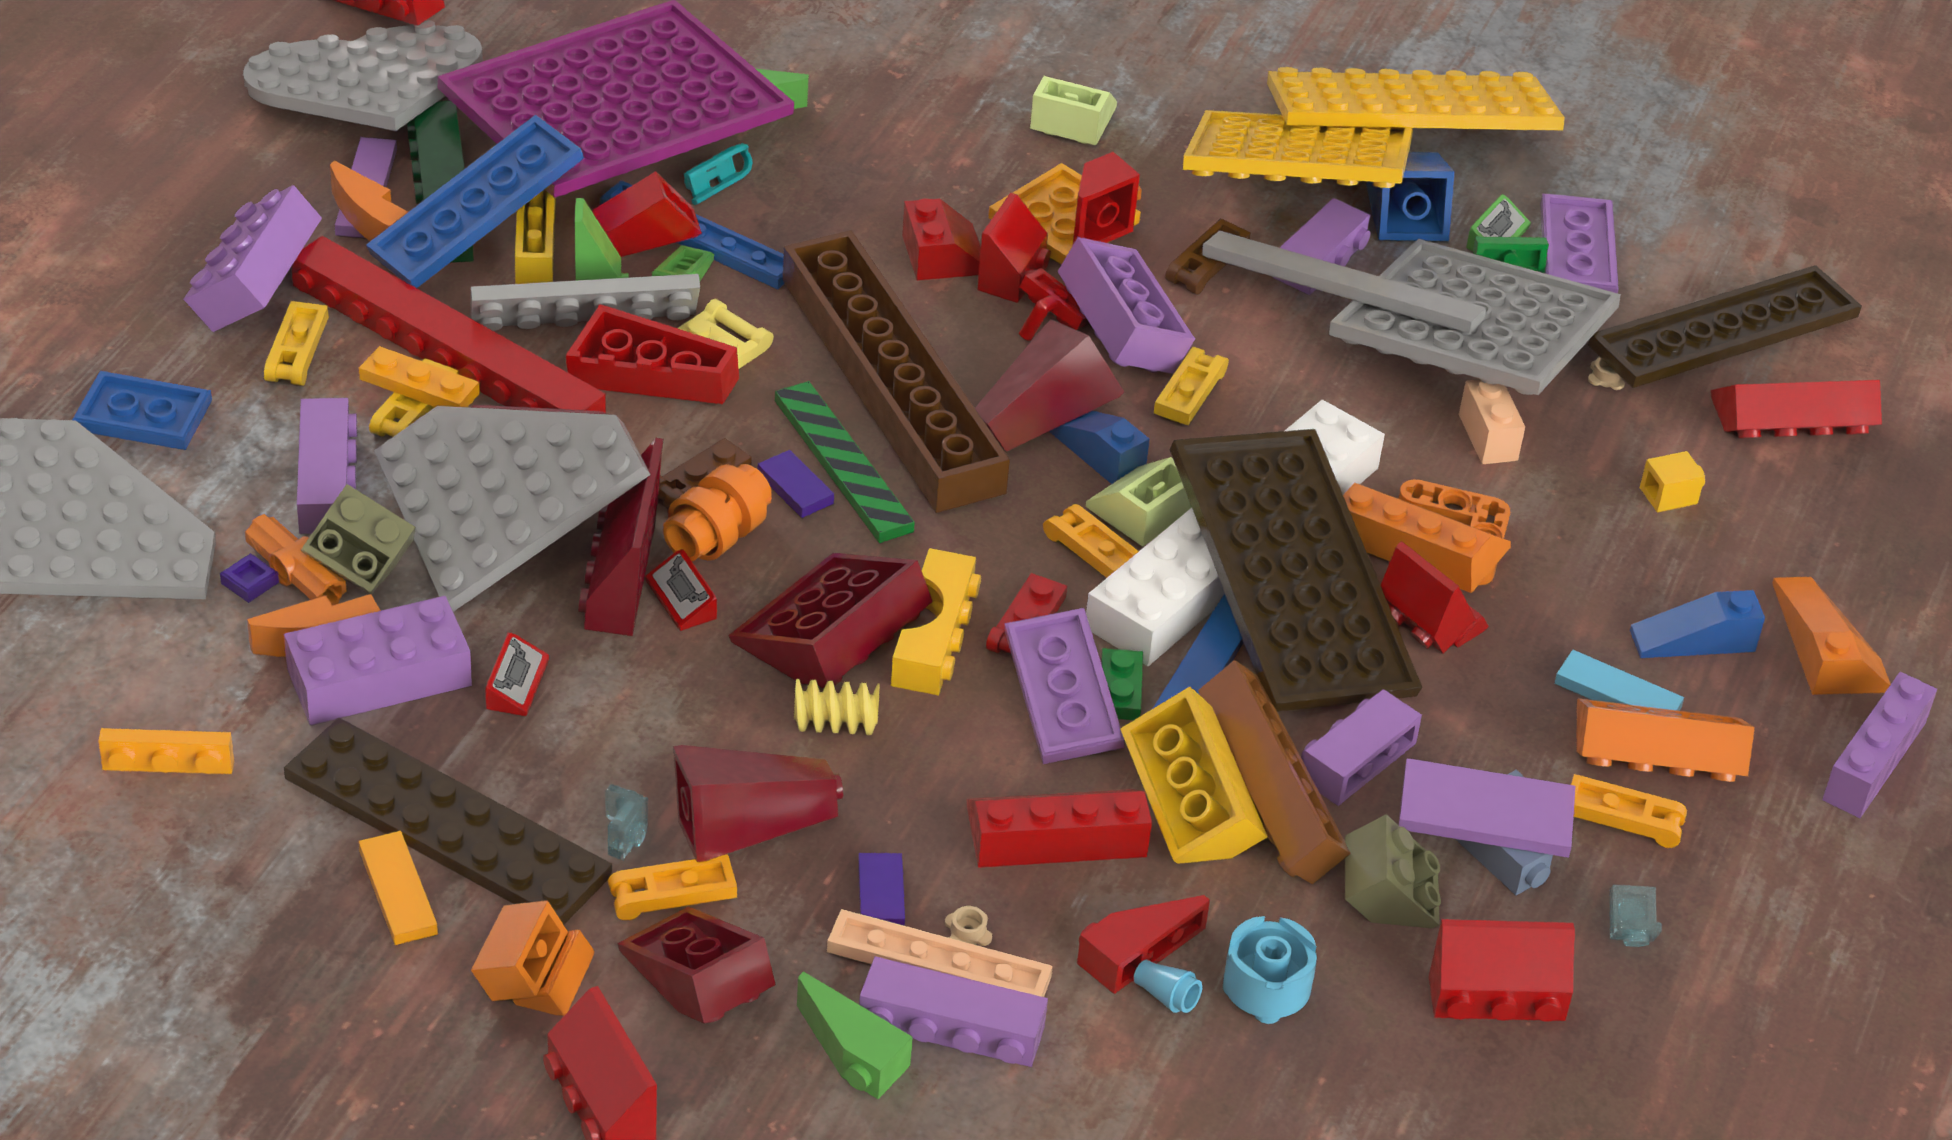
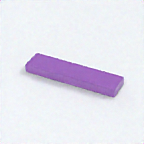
M361 137L352 170L387 187L397 152L396 140ZM339 209L335 223V235L365 238L354 228Z

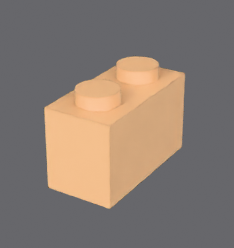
M1480 379L1467 380L1465 382L1459 416L1481 464L1518 461L1525 425L1507 387L1501 384H1487Z

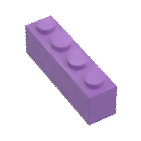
M348 398L301 399L297 486L299 534L313 533L346 484L356 489V466H349V463H357L356 439H350V437H357V414H349Z
M1899 672L1834 764L1822 800L1861 818L1926 724L1937 689Z
M874 956L859 1000V1005L918 1041L931 1042L955 1048L962 1052L1000 1059L1006 1063H1016L1028 1067L1033 1065L1045 1028L1048 998L876 956Z

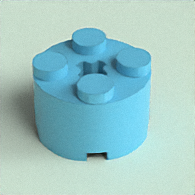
M1265 916L1246 920L1232 933L1224 972L1223 991L1236 1006L1254 1015L1262 1023H1275L1281 1017L1296 1013L1304 1007L1311 995L1317 964L1314 938L1303 926L1290 919L1280 917L1279 922L1265 921Z

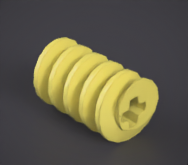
M796 679L794 719H796L799 731L805 732L809 721L812 720L816 732L819 733L822 732L826 721H829L833 733H839L843 722H846L849 734H855L859 724L863 723L866 735H872L878 723L880 684H877L873 695L869 694L866 683H860L856 694H853L850 682H844L840 692L836 693L833 681H827L823 692H820L816 680H811L807 690L803 691L800 680Z

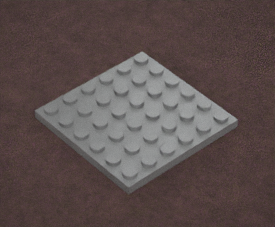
M1418 239L1379 277L1486 307L1485 319L1468 334L1353 300L1330 322L1329 335L1341 338L1348 344H1362L1376 348L1378 352L1383 354L1404 356L1417 364H1431L1442 367L1452 374H1466L1477 377L1487 384H1501L1515 388L1521 394L1539 395L1619 308L1621 294Z

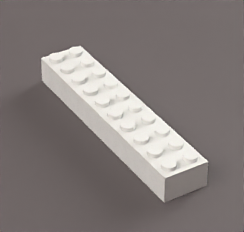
M1324 400L1318 402L1285 430L1316 429L1343 495L1354 483L1361 484L1379 467L1385 434ZM1192 508L1088 593L1086 616L1091 632L1120 650L1143 651V664L1146 666H1150L1216 608L1225 593Z

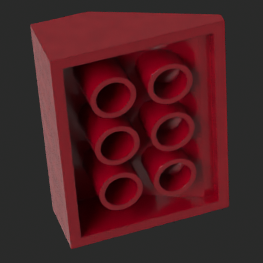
M655 438L641 454L651 475L609 503L608 506L599 510L597 529L602 530V533L594 532L591 556L596 557V560H588L585 584H590V587L581 589L578 612L585 613V630L633 636L656 526L664 441L662 438Z
M832 553L728 636L733 644L792 679H799L801 684L809 685L811 680H816L818 686L825 688L827 681H833L834 685L841 682L843 675L854 666L865 662L869 654L881 644L892 640L895 636L894 633L906 623L916 620L920 616V612L930 605L933 600L918 560Z

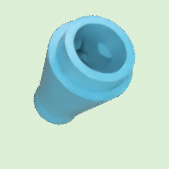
M1143 960L1138 965L1134 974L1135 984L1146 989L1174 1013L1179 1011L1184 1013L1190 1012L1198 1003L1202 993V982L1196 979L1195 974L1191 971Z

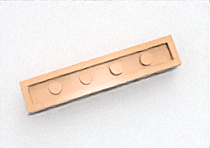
M841 909L827 941L828 953L872 964L874 956L1041 997H1044L1052 975V965Z

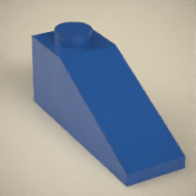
M1090 411L1049 431L1111 484L1137 467L1147 464L1150 439L1125 418Z
M1754 590L1714 592L1631 624L1630 632L1640 658L1755 652L1765 616Z

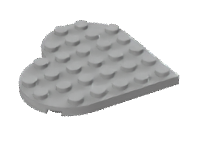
M426 20L418 26L407 25L387 29L382 27L370 28L366 31V35L354 41L339 40V37L336 35H323L317 40L293 43L275 42L269 45V50L249 58V62L243 70L244 84L248 88V94L251 98L269 106L397 131L445 96L437 88V76L483 62L482 46L475 36L464 31V27L458 25L438 26L431 20Z

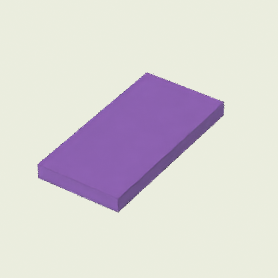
M1542 194L1540 203L1542 237H1545L1549 243L1545 274L1618 293L1613 202L1604 199Z
M1080 608L1005 623V634L1043 764L1124 748V737L1120 730L1121 727L1085 609Z
M1407 758L1398 825L1405 827L1411 832L1569 858L1572 846L1576 786Z

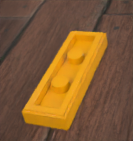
M397 831L358 841L360 855L394 945L438 935L437 922L402 832Z

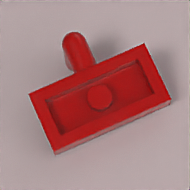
M1042 268L1025 275L1019 288L1026 292L1028 298L1036 305L1019 331V335L1029 341L1032 340L1050 311L1056 315V319L1061 324L1075 330L1090 324L1086 316L1081 313L1079 305L1072 294L1067 291L1065 285Z

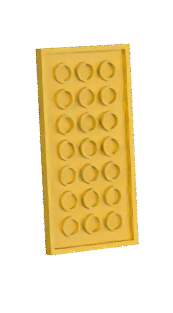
M1280 67L1278 71H1268L1267 85L1287 125L1563 131L1565 117L1538 79L1528 72H1514L1513 76H1500L1499 73L1493 71H1482L1479 75H1466L1465 72L1457 70L1447 71L1446 75H1434L1428 70H1414L1412 74H1399V71L1393 69H1381L1379 73H1366V71L1357 68L1346 69L1345 73H1335L1327 68H1313L1311 72H1298V69L1292 67Z

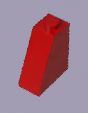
M656 171L592 210L621 257L691 239L702 234L694 208Z

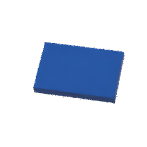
M100 371L72 420L80 423L92 434L186 450L212 402L211 390Z

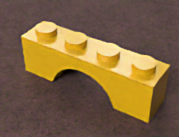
M929 548L922 573L933 600L926 608L937 618L921 627L902 629L892 659L891 686L939 696L943 681L951 680L955 665V657L951 655L952 652H960L964 629L960 627L961 624H969L973 604L969 599L970 597L977 598L980 588L981 575L975 574L976 557Z

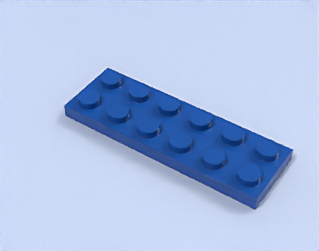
M534 115L366 244L370 255L401 280L418 288L582 161L584 156L581 148L540 117Z

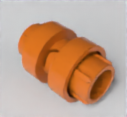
M742 464L738 467L732 465L717 467L699 482L698 487L690 488L671 503L668 510L669 519L663 523V535L669 548L673 553L684 549L691 561H695L698 558L707 561L719 558L736 544L738 538L745 537L765 520L767 505L771 503L772 499L771 488L767 479L758 469L748 464Z

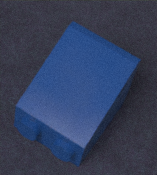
M1409 152L1402 183H1395V186L1392 188L1375 187L1373 182L1366 181L1379 240L1417 241L1421 239L1425 241H1449L1455 171L1438 152Z

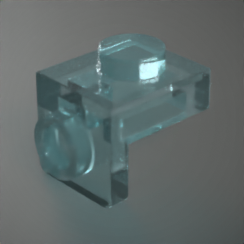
M610 784L605 791L606 817L612 820L608 825V855L624 861L634 846L639 847L645 838L648 827V797L640 795L633 790Z
M1611 886L1609 889L1610 939L1623 940L1624 945L1631 947L1649 945L1650 941L1653 942L1662 932V923L1657 922L1656 887Z

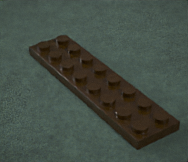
M1817 265L1598 331L1589 339L1588 346L1632 388L1857 318L1859 317L1862 305Z
M339 717L284 767L286 780L385 834L401 831L408 847L513 904L548 900L563 925L612 875V863Z

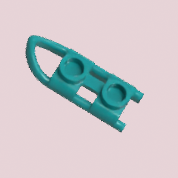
M740 143L729 147L684 173V183L686 188L692 192L693 199L691 202L693 205L703 202L749 174L753 161L747 144ZM740 152L744 166L740 172H736L732 156ZM717 177L719 184L710 187L709 181Z

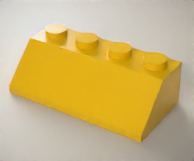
M1191 687L1186 688L1120 728L1174 862L1180 864L1231 859L1268 837L1213 707Z

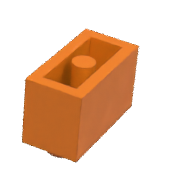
M548 900L504 905L471 971L491 1001L536 997L568 931Z

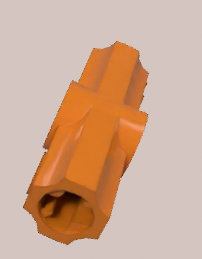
M265 514L252 520V524L245 531L246 542L268 561L271 568L278 572L280 584L283 586L294 584L310 600L326 595L332 606L339 603L340 598L347 591L346 581L337 573L301 551L309 539L307 536L298 539L274 517H267Z

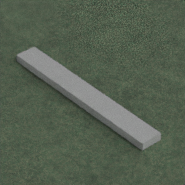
M1218 231L1203 244L1202 255L1207 258L1468 334L1485 319L1486 307L1223 231Z

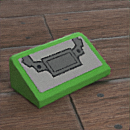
M1501 194L1471 226L1466 248L1473 251L1475 236L1521 237L1530 227L1531 222L1508 197Z

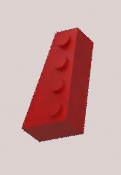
M602 304L598 306L566 353L567 372L598 390L724 404L739 380L737 347Z

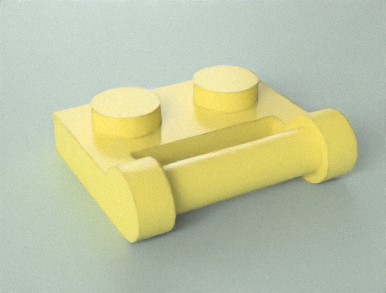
M718 299L711 300L703 312L678 327V329L737 347L739 369L765 352L771 346L774 338L773 334L763 327L756 328L727 310V305ZM720 322L749 341L744 343L716 324Z

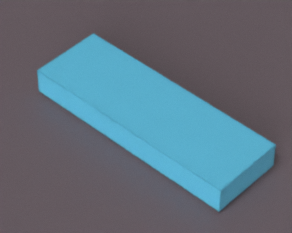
M1575 650L1571 651L1561 666L1554 683L1597 701L1679 711L1684 701L1683 696Z

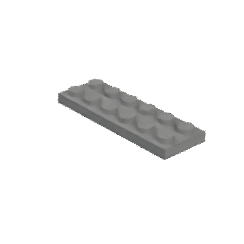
M699 274L471 287L470 316L471 319L492 331L499 330L502 326L518 325L522 329H532L546 323H555L560 327L573 326L580 321H589L600 304L649 320L653 317L665 316L671 320H683L696 313L700 292Z

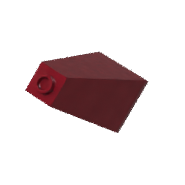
M1050 320L975 409L1002 449L1007 452L1119 398L1125 392L1089 335Z
M687 745L673 746L678 822L697 862L707 861L838 817L837 800L843 799L842 780L839 774H833L826 759Z

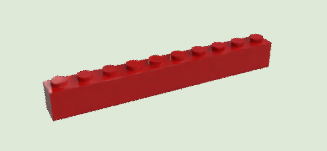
M320 236L304 247L291 266L293 286L300 291L318 299L328 307L351 318L356 323L362 324L384 339H388L406 349L412 355H416L423 360L426 358L458 370V375L478 381L479 391L499 404L510 407L586 410L606 413V394L324 236Z

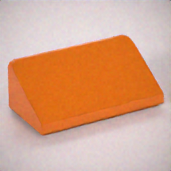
M580 930L568 931L537 996L513 999L516 1005L559 1016H564L568 1012L594 956V949Z

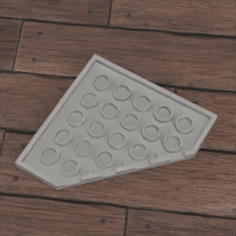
M436 406L374 450L405 521L416 527L414 541L439 597L446 596L453 612L651 475L624 423L617 415Z
M0 418V594L206 599L216 546L215 532L77 421Z

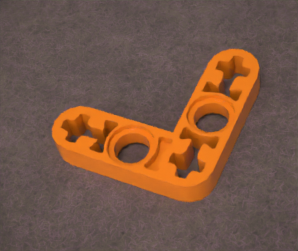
M1416 479L1408 480L1400 487L1398 499L1500 538H1505L1510 517V507L1499 498ZM1456 504L1461 506L1463 509L1452 510L1447 508L1445 505ZM1488 515L1495 516L1494 524L1486 522ZM1497 564L1479 585L1488 584L1493 580Z

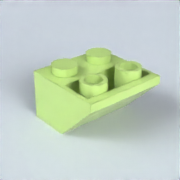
M1043 76L1033 94L1030 129L1041 131L1048 135H1057L1076 140L1079 143L1097 145L1117 107V101L1110 92Z
M1172 457L1137 467L1086 501V507L1142 547L1156 538L1192 508Z

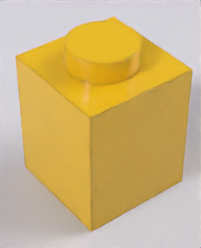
M1688 451L1647 459L1639 488L1658 513L1698 504L1702 487L1705 484V475L1701 466L1696 464Z

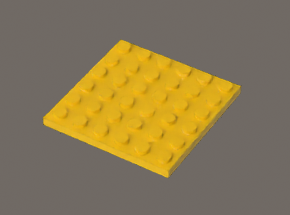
M1205 110L1184 154L1183 170H1192V174L1196 176H1212L1214 172H1227L1228 177L1245 179L1249 178L1250 174L1264 175V179L1270 181H1283L1286 179V176L1300 177V181L1305 183H1320L1322 178L1337 179V184L1347 186L1357 185L1359 181L1373 182L1375 187L1392 188L1395 186V183H1402L1413 128L1287 125L1283 116L1278 114Z

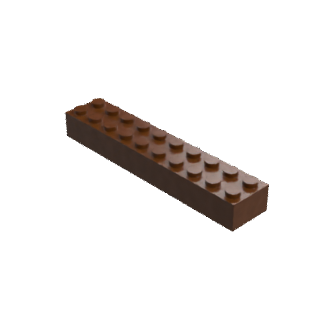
M849 230L784 246L783 282L934 511L938 513L1007 494L1009 457L853 231Z

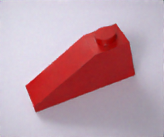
M1205 895L1113 912L1098 923L1093 922L1082 931L1079 936L1077 964L1109 991L1116 994L1134 981L1135 971L1143 960H1149L1157 964L1206 929L1210 899Z

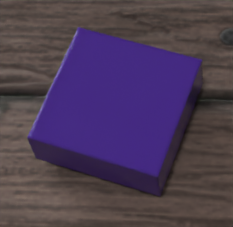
M251 553L220 573L221 584L248 603L279 583L278 572Z

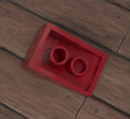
M689 906L617 943L619 951L679 1013L703 1024L721 1019L725 1012L740 1004L758 999L760 993L776 985L764 937Z

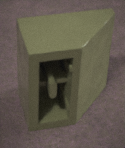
M346 484L301 551L365 592L372 594L393 571L413 542L416 527Z
M1387 814L1345 835V843L1351 853L1345 858L1346 901L1371 923L1432 929L1440 925L1439 905L1441 904L1438 882L1440 864L1433 852L1425 850L1412 838L1410 832L1405 827H1400Z

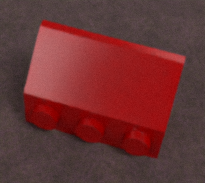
M1441 919L1428 977L1434 1018L1566 1021L1573 995L1574 923Z
M599 987L589 988L547 1034L548 1053L543 1055L545 1069L552 1081L558 1079L560 1082L563 1099L571 1114L577 1112L582 1120L581 1127L586 1140H656L657 1084Z

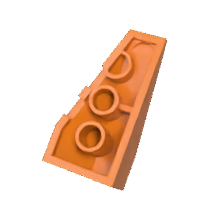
M1812 577L1773 578L1772 584L1812 695L1885 693L1891 684L1881 658Z

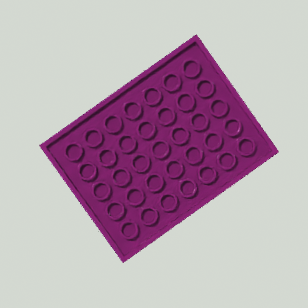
M676 0L658 4L437 76V88L496 144L534 115H537L581 148L584 159L545 188L554 198L628 173L643 166L657 163L680 153L688 152L700 146L717 142L720 139L745 132L757 126L774 122L777 119L794 113V101Z

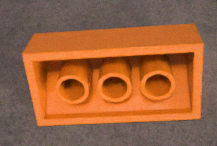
M1354 483L1343 495L1367 553L1390 561L1395 547L1402 541L1457 584L1460 589L1469 593L1475 590L1511 548V541Z
M1577 699V752L1581 756L1587 757L1586 763L1610 767L1612 760L1628 762L1629 769L1647 772L1653 771V765L1669 767L1670 774L1693 777L1695 770L1711 772V779L1735 782L1736 775L1748 776L1755 727L1741 718Z

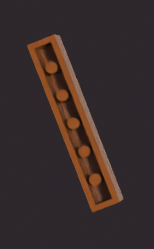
M1234 660L1201 687L1198 692L1213 707L1257 813L1261 815L1265 823L1263 827L1268 836L1267 838L1277 847L1280 853L1277 857L1280 866L1291 877L1297 875L1313 884L1351 853L1258 676Z

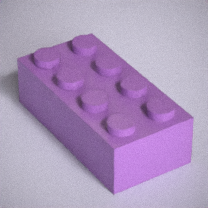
M294 185L280 192L274 189L256 204L248 202L235 213L236 221L221 234L220 239L222 242L205 258L207 264L204 269L191 279L190 284L192 287L184 297V301L212 332L265 308L322 219Z
M1078 237L1059 268L1058 274L1064 281L1067 291L1072 294L1079 305L1081 313L1086 316L1091 324L1096 337L1101 340L1108 351L1109 358L1117 365L1123 367L1130 365L1144 368L1150 372L1161 371L1174 374L1195 338L1138 251L1132 248Z
M446 596L284 634L287 670L309 725L472 686L470 649Z

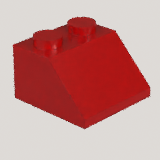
M1114 152L1084 163L1077 198L1073 244L1078 237L1107 243L1133 232L1140 174Z
M1010 192L982 232L977 288L978 291L1016 303L1019 302L1025 293L1019 288L1025 275L1040 268L1045 270L1051 256V251L1047 249L1048 233L1017 194Z
M940 198L904 201L902 236L917 281L979 275L981 246L974 226L969 220Z
M1402 541L1395 547L1380 585L1394 620L1398 626L1404 622L1413 629L1410 632L1411 635L1422 646L1428 649L1433 645L1444 654L1476 618L1457 584Z

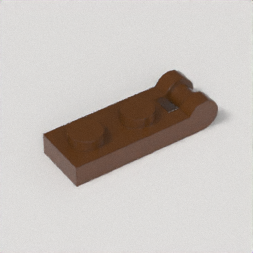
M1220 218L1170 263L1165 279L1174 284L1180 282L1186 285L1188 291L1197 295L1200 294L1205 288L1206 283L1228 264L1203 256V244L1218 231L1250 239L1251 232Z
M723 438L664 476L660 475L658 500H663L664 506L669 510L674 500L690 488L698 487L699 482L721 465H732L735 467L742 464L751 465L752 457L726 438Z

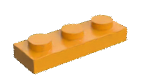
M381 346L359 367L360 380L434 407H468L480 394L478 381Z
M101 728L98 742L102 770L232 774L234 755L231 732Z

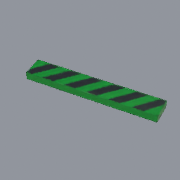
M810 381L775 391L776 404L876 540L881 543L913 533L914 520Z

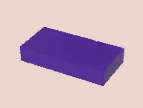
M791 450L758 463L757 469L765 476L770 487L801 518L834 504V493Z
M859 853L860 914L905 926L902 853Z

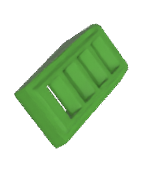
M681 245L652 272V276L699 274V281H701L714 261V253Z

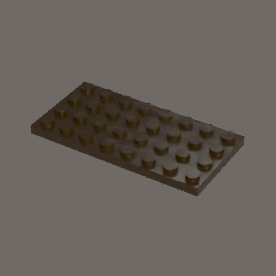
M1316 429L1174 440L1169 449L1256 675L1276 711L1361 703L1364 699L1370 700L1383 689L1396 698L1416 697L1422 689L1421 682Z

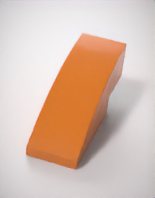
M337 161L330 164L332 194L338 207L354 228L369 241L373 240L408 213L403 208L391 203L390 189Z
M371 594L333 606L326 595L247 619L250 649L253 654L286 657L285 633L381 610Z

